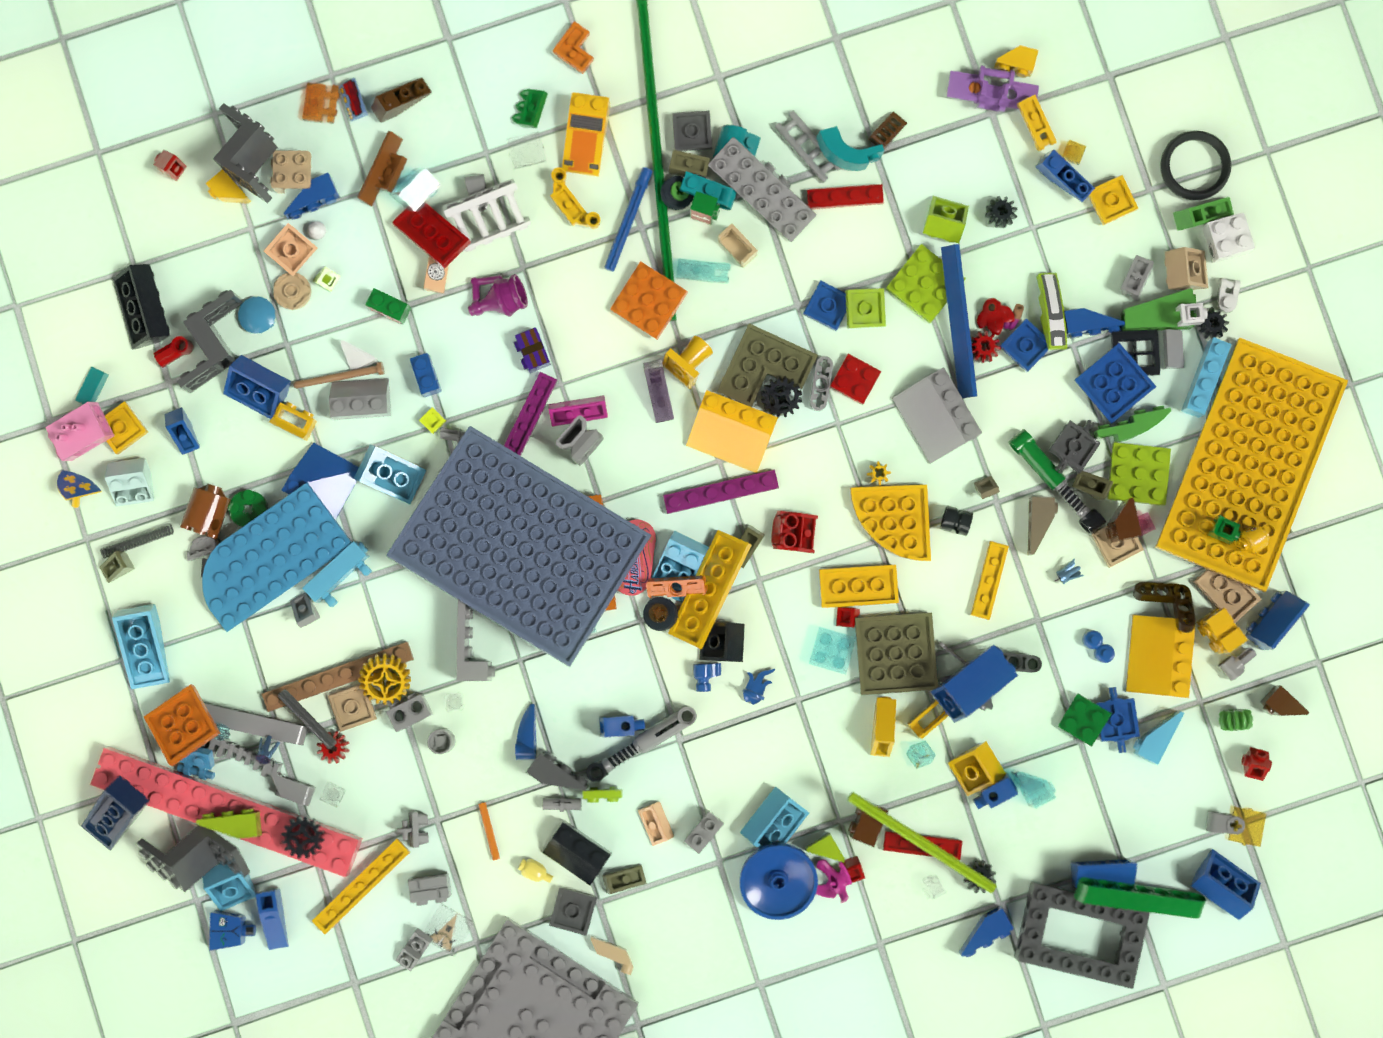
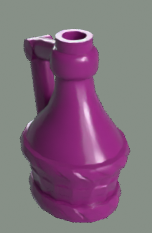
M512 274L509 278L497 275L481 278L473 277L471 279L473 302L468 306L471 316H480L484 312L495 311L511 317L519 309H525L528 306L525 288L516 274ZM493 284L485 298L480 300V285Z

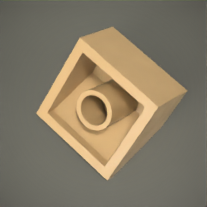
M1182 247L1165 252L1164 263L1167 270L1166 283L1168 289L1183 291L1191 288L1193 290L1208 288L1205 251Z

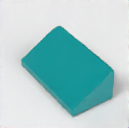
M91 366L75 401L81 404L96 402L109 374Z

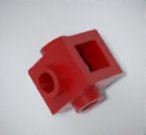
M1250 747L1247 754H1243L1241 765H1244V777L1264 781L1272 767L1269 751Z

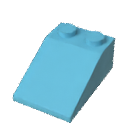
M370 444L354 479L411 504L426 470Z

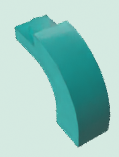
M838 126L820 130L816 137L823 155L832 164L849 171L866 170L869 163L879 161L884 153L882 144L866 149L851 148L843 141Z

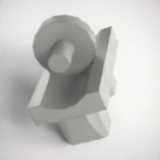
M409 811V827L408 820H402V828H397V833H402L403 840H408L409 832L410 847L419 848V845L429 843L428 832L419 833L418 825H428V815Z

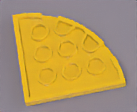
M927 485L850 488L851 500L857 518L868 535L876 543L889 552L906 559L931 561Z

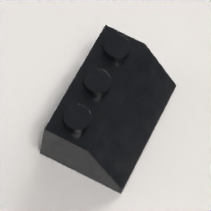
M565 820L542 852L590 886L612 855L611 851Z

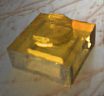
M1069 139L1062 157L1066 161L1079 165L1086 146Z

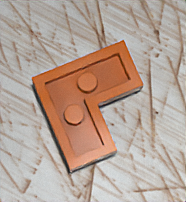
M574 21L552 50L553 54L584 74L594 60L593 56L580 48L590 35V32Z

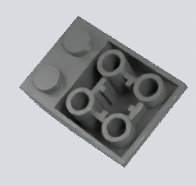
M549 751L546 753L541 752L526 771V773L541 784L584 791L589 788V785L586 784L588 782L587 779L580 774L575 776L571 773L573 770L565 763L559 764L555 761L557 757Z

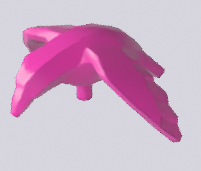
M820 859L816 866L826 874L828 882L818 885L816 895L833 899L838 894L841 903L847 902L849 896L846 886L851 885L852 881L843 863H839L841 870L838 872L832 868L827 860Z

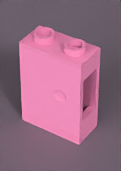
M87 402L45 427L48 432V438L53 442L56 454L62 461H73L114 437L98 402Z

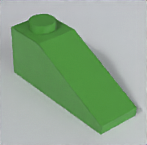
M1230 196L1173 213L1177 231L1234 215Z

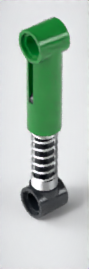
M1022 429L1008 441L1011 448L1024 458L1051 490L1054 489L1055 492L1058 491V495L1061 494L1062 499L1066 500L1065 503L1068 502L1069 507L1073 508L1072 511H1076V515L1080 518L1079 524L1088 534L1092 535L1106 523L1105 518L1095 508L1090 509L1088 505L1086 506V502L1083 503L1082 498L1079 499V495H1076L1075 491L1071 490L1072 487L1068 486L1065 480L1066 477L1055 470L1056 466L1037 446L1034 438L1025 429Z

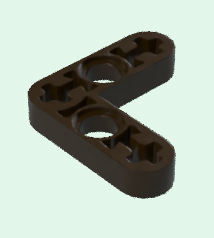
M1139 582L1135 585L1133 590L1135 599L1145 602L1173 603L1177 628L1184 633L1193 631L1196 618L1191 590L1188 586ZM1157 591H1164L1166 595H1160ZM1179 606H1185L1188 610H1181Z

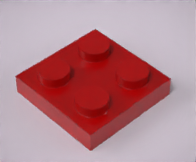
M848 353L830 388L863 405L882 371Z

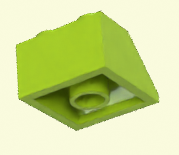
M933 196L924 224L923 234L959 244L966 225L969 206Z

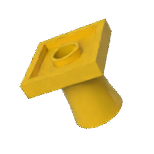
M694 335L680 355L670 348L665 354L662 365L686 387L691 389L700 374L695 368L710 357L713 351L702 338Z

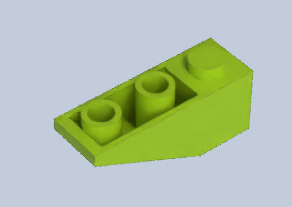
M253 809L241 810V814L235 815L234 811L222 812V816L214 817V813L204 814L202 819L196 820L198 825L236 839L262 835L260 812H253Z

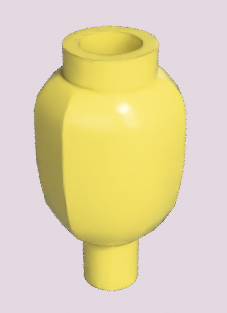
M522 859L518 867L522 876L535 882L544 880L550 883L553 879V876L547 873L545 866L536 860Z

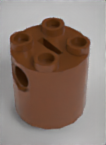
M208 483L200 488L193 487L180 528L190 531L193 528L195 533L205 535L207 532L206 536L218 539L231 499L225 496L222 488Z

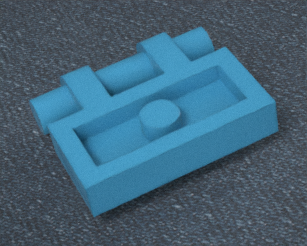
M198 748L180 761L184 765L179 764L177 766V771L183 772L187 776L195 775L203 780H213L215 777V772L209 771L215 765L213 751L210 749Z

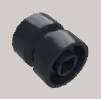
M947 505L940 529L949 532L955 530L956 534L967 536L971 527L973 512L966 510L959 512L958 508Z

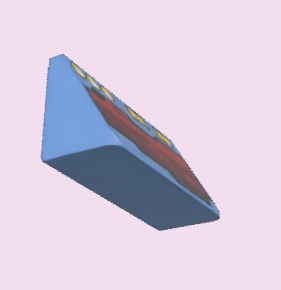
M355 77L338 86L351 122L369 116Z

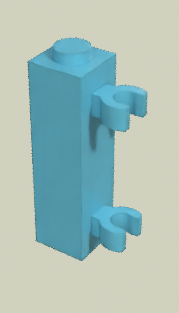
M353 541L302 589L314 602L319 603L324 599L330 607H334L338 601L330 594L331 591L357 568L366 576L372 572L369 566L364 563L370 557L366 553L368 551L367 547L362 542L358 544Z

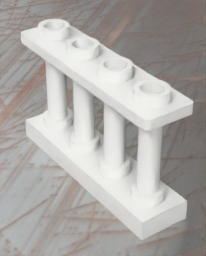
M514 178L443 206L446 217L451 216V218H454L458 230L470 239L461 218V212L465 210L472 212L481 233L480 236L470 239L471 243L462 252H471L476 249V246L481 244L488 245L499 237L506 238L511 235V232L526 230L532 224L529 216L523 218L515 199L514 193L518 188ZM503 195L507 197L516 219L515 222L507 225L496 202L497 198ZM485 202L490 205L499 227L490 232L487 231L478 209L479 205Z

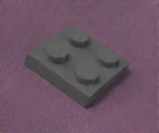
M710 110L672 113L675 150L684 152L712 149Z
M560 887L549 926L587 936L597 897Z

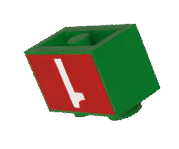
M696 191L690 207V218L712 225L713 220L717 221L720 213L718 198Z
M373 288L365 304L370 310L401 325L404 324L411 310L407 303Z

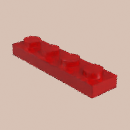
M883 185L807 190L808 206L815 210L884 204Z

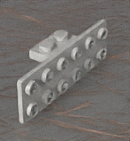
M732 137L708 164L714 172L790 242L816 217V213L790 190V181L783 174L779 175L775 171V166L769 161L767 163L764 160L760 162L735 137Z

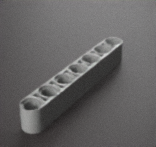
M204 702L217 727L265 738L271 736V739L304 746L308 729L306 725Z

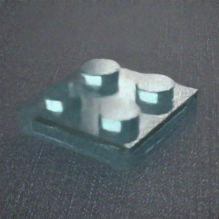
M819 627L809 664L846 675L856 637Z

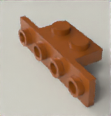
M392 131L387 132L357 197L371 207L379 190L389 193L393 192L408 160L404 156L397 154L403 139Z

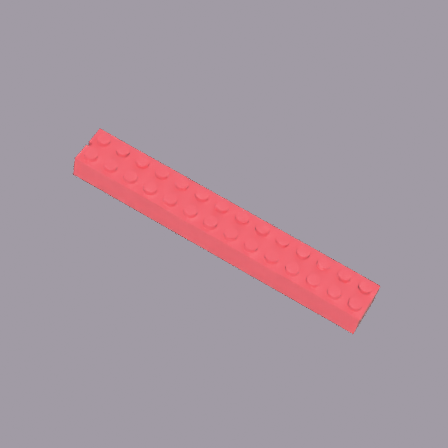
M113 747L103 748L98 765H101V767L96 768L90 783L92 786L105 790L120 775L123 779L128 780L136 790L146 796L149 800L147 806L196 823V820L202 819L204 814L214 813V817L222 816V812L234 811L235 815L241 814V810L253 809V812H260L262 835L241 840L343 877L350 875L363 839L321 823L322 826L319 830L325 831L321 835L325 841L319 843L322 849H316V855L310 853V858L306 859L303 854L302 858L298 859L297 854L290 856L291 850H284L287 844L281 843L285 840L281 833L287 832L284 828L285 825L291 826L289 820L293 819L296 821V817L301 815L196 777L184 775L182 772ZM301 824L297 825L292 831H298ZM310 827L311 832L315 834L314 830ZM304 833L301 835H297L300 838H302L303 841L306 839H310L305 837ZM314 843L307 844L306 850L310 849Z

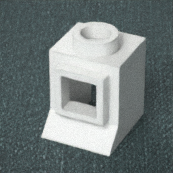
M1203 303L1180 304L1176 307V312L1180 311L1181 320L1177 323L1178 327L1201 325L1207 319V308H1203ZM1190 310H1196L1197 317L1191 318Z

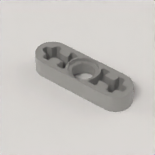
M828 356L818 358L815 365L810 407L817 412L824 410L828 401L833 370V361ZM823 360L827 361L826 363L830 365L825 370V374H829L828 377L826 375H817V372H822V366L819 363H822ZM818 379H824L827 382V386L824 389H819L816 386ZM825 392L826 395H821V401L824 404L816 407V403H813V400H817L818 393Z

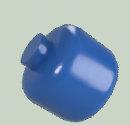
M1095 630L1087 631L1083 635L1082 642L1088 649H1097L1103 643V636Z
M1102 644L1099 648L1095 649L1094 656L1100 663H1109L1114 659L1115 651L1112 646Z

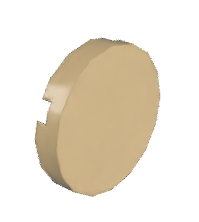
M284 273L278 277L273 287L275 300L280 306L288 310L301 309L309 302L312 294L310 283L300 273H296L294 276Z

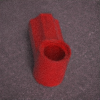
M177 336L171 343L154 352V358L164 368L180 357L191 354L194 345L191 340ZM185 341V348L183 350H180V343Z

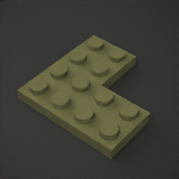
M749 323L717 393L752 407L767 374L774 378L779 376L780 380H783L784 376L787 377V381L793 378L794 385L798 383L799 389L802 390L818 355Z

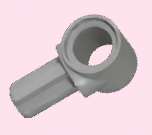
M1248 647L1237 657L1234 655L1227 657L1218 666L1230 681H1233L1245 672L1244 665L1256 657L1257 654L1253 648Z

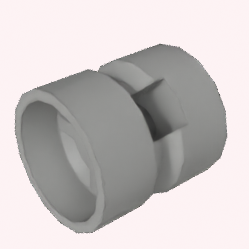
M444 728L434 730L427 739L430 751L439 755L450 752L456 743L453 732Z

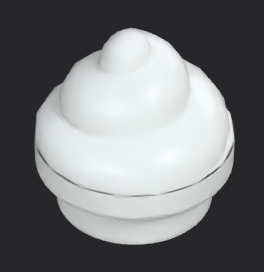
M314 221L309 224L307 232L312 239L320 240L325 237L327 228L322 222Z

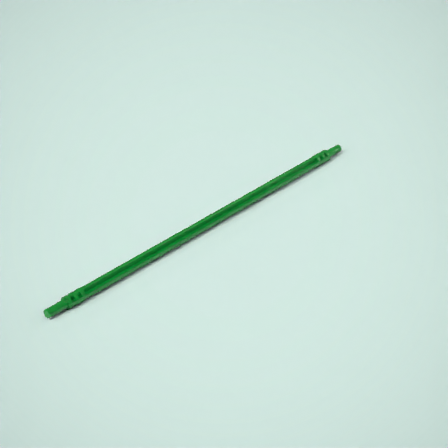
M636 0L663 276L674 282L668 211L660 194L661 186L665 180L647 0ZM675 312V314L673 315V317H672V319H671L670 321H676V320H677V319H676V312Z

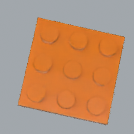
M640 261L610 310L658 340L688 294V291Z
M192 684L144 716L149 729L170 766H174L220 734L196 687Z

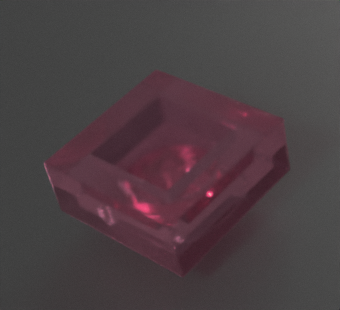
M1148 512L1138 516L1142 536L1156 530Z

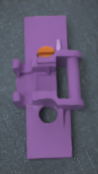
M981 65L979 75L951 70L946 97L973 101V103H977V108L1004 112L1007 107L1019 109L1017 103L1033 95H1036L1038 98L1039 85L1014 81V70L1008 72L985 68V65ZM984 75L1008 79V81L1002 86L988 84L989 81L984 80ZM1008 90H1013L1016 93L1015 99L1007 97Z

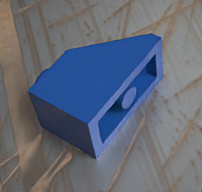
M182 407L164 414L165 427L182 455L200 448L191 421Z

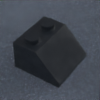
M715 622L702 650L700 649L699 660L743 662L745 624Z

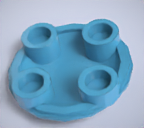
M260 296L251 297L241 304L238 311V320L241 327L247 332L253 334L263 333L275 324V309L266 298Z

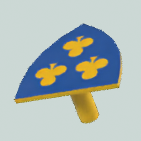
M62 470L58 475L57 489L66 501L72 499V507L74 508L79 507L80 497L102 492L93 481L80 474Z

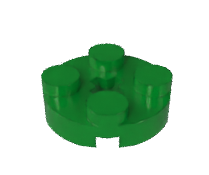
M252 490L241 491L232 498L229 504L230 517L235 524L243 527L268 509V502L258 492ZM246 505H253L251 509L253 512L251 514L244 512Z

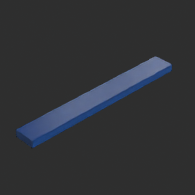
M953 244L941 247L957 388L962 399L978 397L960 244Z

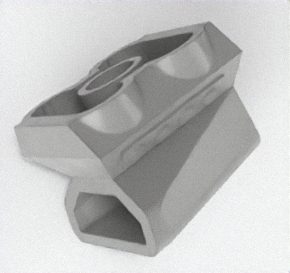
M579 415L556 440V445L560 449L571 450L572 460L581 466L601 444L604 437L597 429L587 431V421L583 416Z

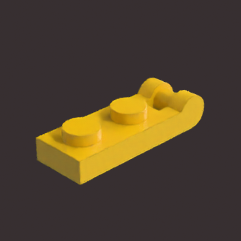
M1036 95L1017 103L1034 140L1036 149L1040 152L1045 149V146L1056 144V138ZM1045 133L1046 138L1042 140L1040 134Z

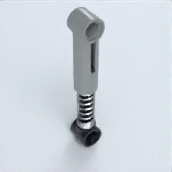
M683 707L635 736V740L631 744H627V747L623 746L622 750L619 749L617 753L614 752L612 756L609 755V758L605 757L602 760L591 763L586 769L587 778L592 782H599L609 775V772L616 769V766H620L621 763L625 764L626 760L629 761V758H634V755H638V753L643 752L645 754L695 723L697 719L696 711L692 707ZM684 711H690L693 714L691 721L686 722L682 719ZM677 720L680 722L663 733L662 729ZM593 767L601 769L600 777H594L591 774Z

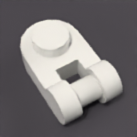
M1220 278L1217 308L1221 309L1222 313H1230L1236 309L1241 280L1228 281L1227 278ZM1226 288L1232 289L1231 294L1226 293Z

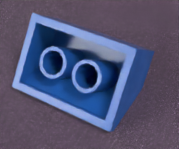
M240 355L229 366L223 394L272 419L280 402L283 403L285 401L291 381Z
M1277 591L1270 600L1272 602L1268 607L1265 606L1258 615L1260 617L1256 622L1252 621L1248 625L1245 636L1261 650H1274L1310 604L1288 591Z
M1214 849L1209 852L1195 872L1191 887L1196 889V891L1239 921L1254 909L1261 885L1259 881Z
M1130 859L1070 862L1072 886L1077 888L1081 877L1135 884L1137 862Z

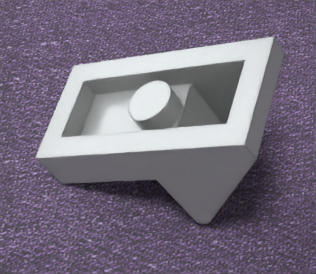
M306 592L290 600L296 624L299 628L320 619L314 603Z

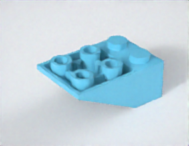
M674 531L652 578L696 576L709 547ZM679 583L672 584V588L675 591L682 590ZM686 596L671 598L683 603Z

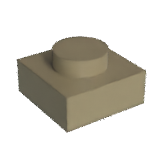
M992 476L974 483L975 489L982 499L1000 492L999 486Z

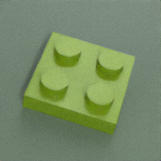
M884 288L845 290L847 329L886 327Z

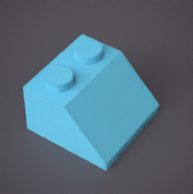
M216 865L203 876V888L220 911L256 897L255 894L257 893L249 874L246 877L239 873L234 874L228 865Z

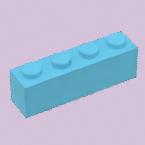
M1215 337L1207 342L1182 407V412L1197 418L1205 415L1232 344Z

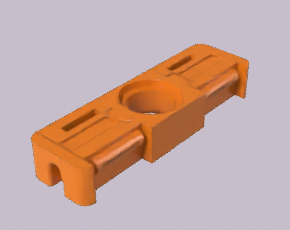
M706 577L651 578L646 583L647 595L649 598L652 595H667V597L687 596V594L702 593L705 595L707 592V585H705ZM679 583L682 590L675 591L672 588V584Z

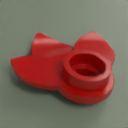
M990 298L984 302L983 311L978 314L977 325L979 329L988 327L991 333L999 336L1004 322H1015V316L1010 307L1002 305L998 299ZM991 304L995 305V309L993 311L989 310V306Z

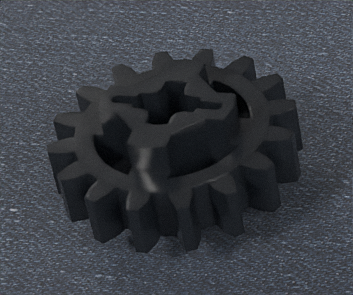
M776 376V381L769 379L770 385L764 384L766 391H761V396H763L761 402L765 404L764 409H770L769 414L771 415L775 412L778 418L780 414L787 417L788 412L793 415V409H799L797 403L802 402V398L798 397L802 395V391L798 390L800 388L799 384L794 385L793 378L787 381L786 376L783 377V380H780L779 376ZM791 390L794 392V399L790 396ZM769 395L774 398L772 404L769 401Z
M307 815L304 816L303 820L301 816H297L296 821L293 819L289 820L291 826L285 825L284 828L287 832L281 833V836L285 837V840L281 843L287 844L284 850H291L290 856L297 854L298 859H301L303 854L306 859L310 858V853L316 855V849H322L319 843L325 841L321 837L325 831L319 830L322 824L316 825V818L309 821V816ZM301 824L298 831H292L297 825ZM310 827L314 830L315 834L311 832ZM304 833V836L310 839H306L303 841V839L297 835H301ZM314 843L310 849L306 850L307 844Z

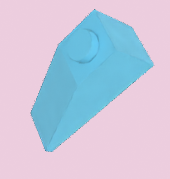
M1182 711L1174 712L1145 733L1141 739L1138 738L1133 746L1135 749L1133 753L1152 764L1159 765L1185 713Z

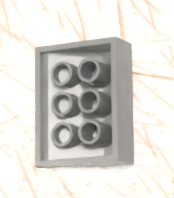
M944 367L892 398L930 464L982 434L981 429Z

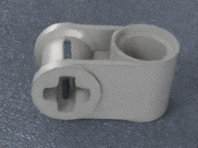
M484 174L465 177L468 196L487 189ZM486 202L480 204L479 211L484 212L488 208V204Z
M1208 811L1206 831L1235 835L1244 831L1245 822L1241 817ZM1235 820H1238V823L1242 825V828H1238L1237 831H1234V828L1230 826V823H1234Z

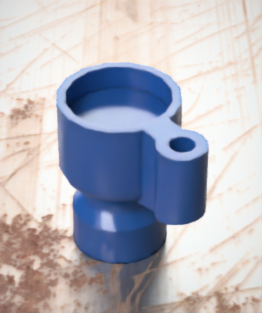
M721 663L693 664V676L697 680L696 692L711 691L709 679L721 675Z

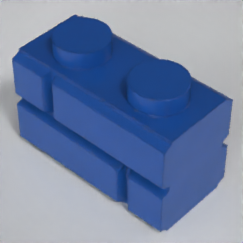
M424 353L410 358L409 360L421 395L425 398L442 392L430 355Z

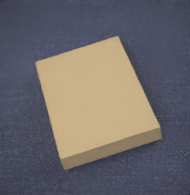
M1206 569L1193 581L1217 609L1226 608L1234 623L1262 600L1250 586L1209 569Z

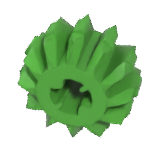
M1228 709L1219 713V724L1222 730L1240 731L1249 730L1253 727V716L1249 709Z

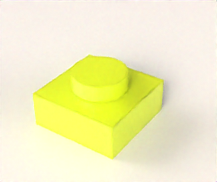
M433 407L419 419L432 434L446 422Z

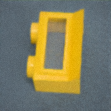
M280 402L269 422L308 441L317 423V420L313 419L314 415L306 410H303L302 413L297 411V406L286 402V404Z

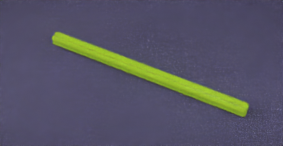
M851 792L847 800L984 890L989 893L995 891L997 887L995 883L854 792Z

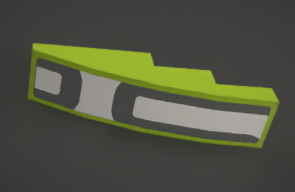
M1039 273L1036 278L1040 290L1038 297L1042 311L1040 320L1048 350L1067 349L1065 313L1057 273Z

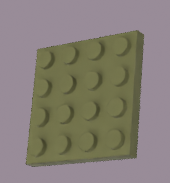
M932 613L855 618L861 695L928 691L938 686Z

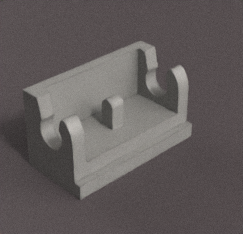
M1139 255L1135 256L1120 288L1124 296L1128 294L1132 296L1133 300H1139L1153 270L1154 261Z

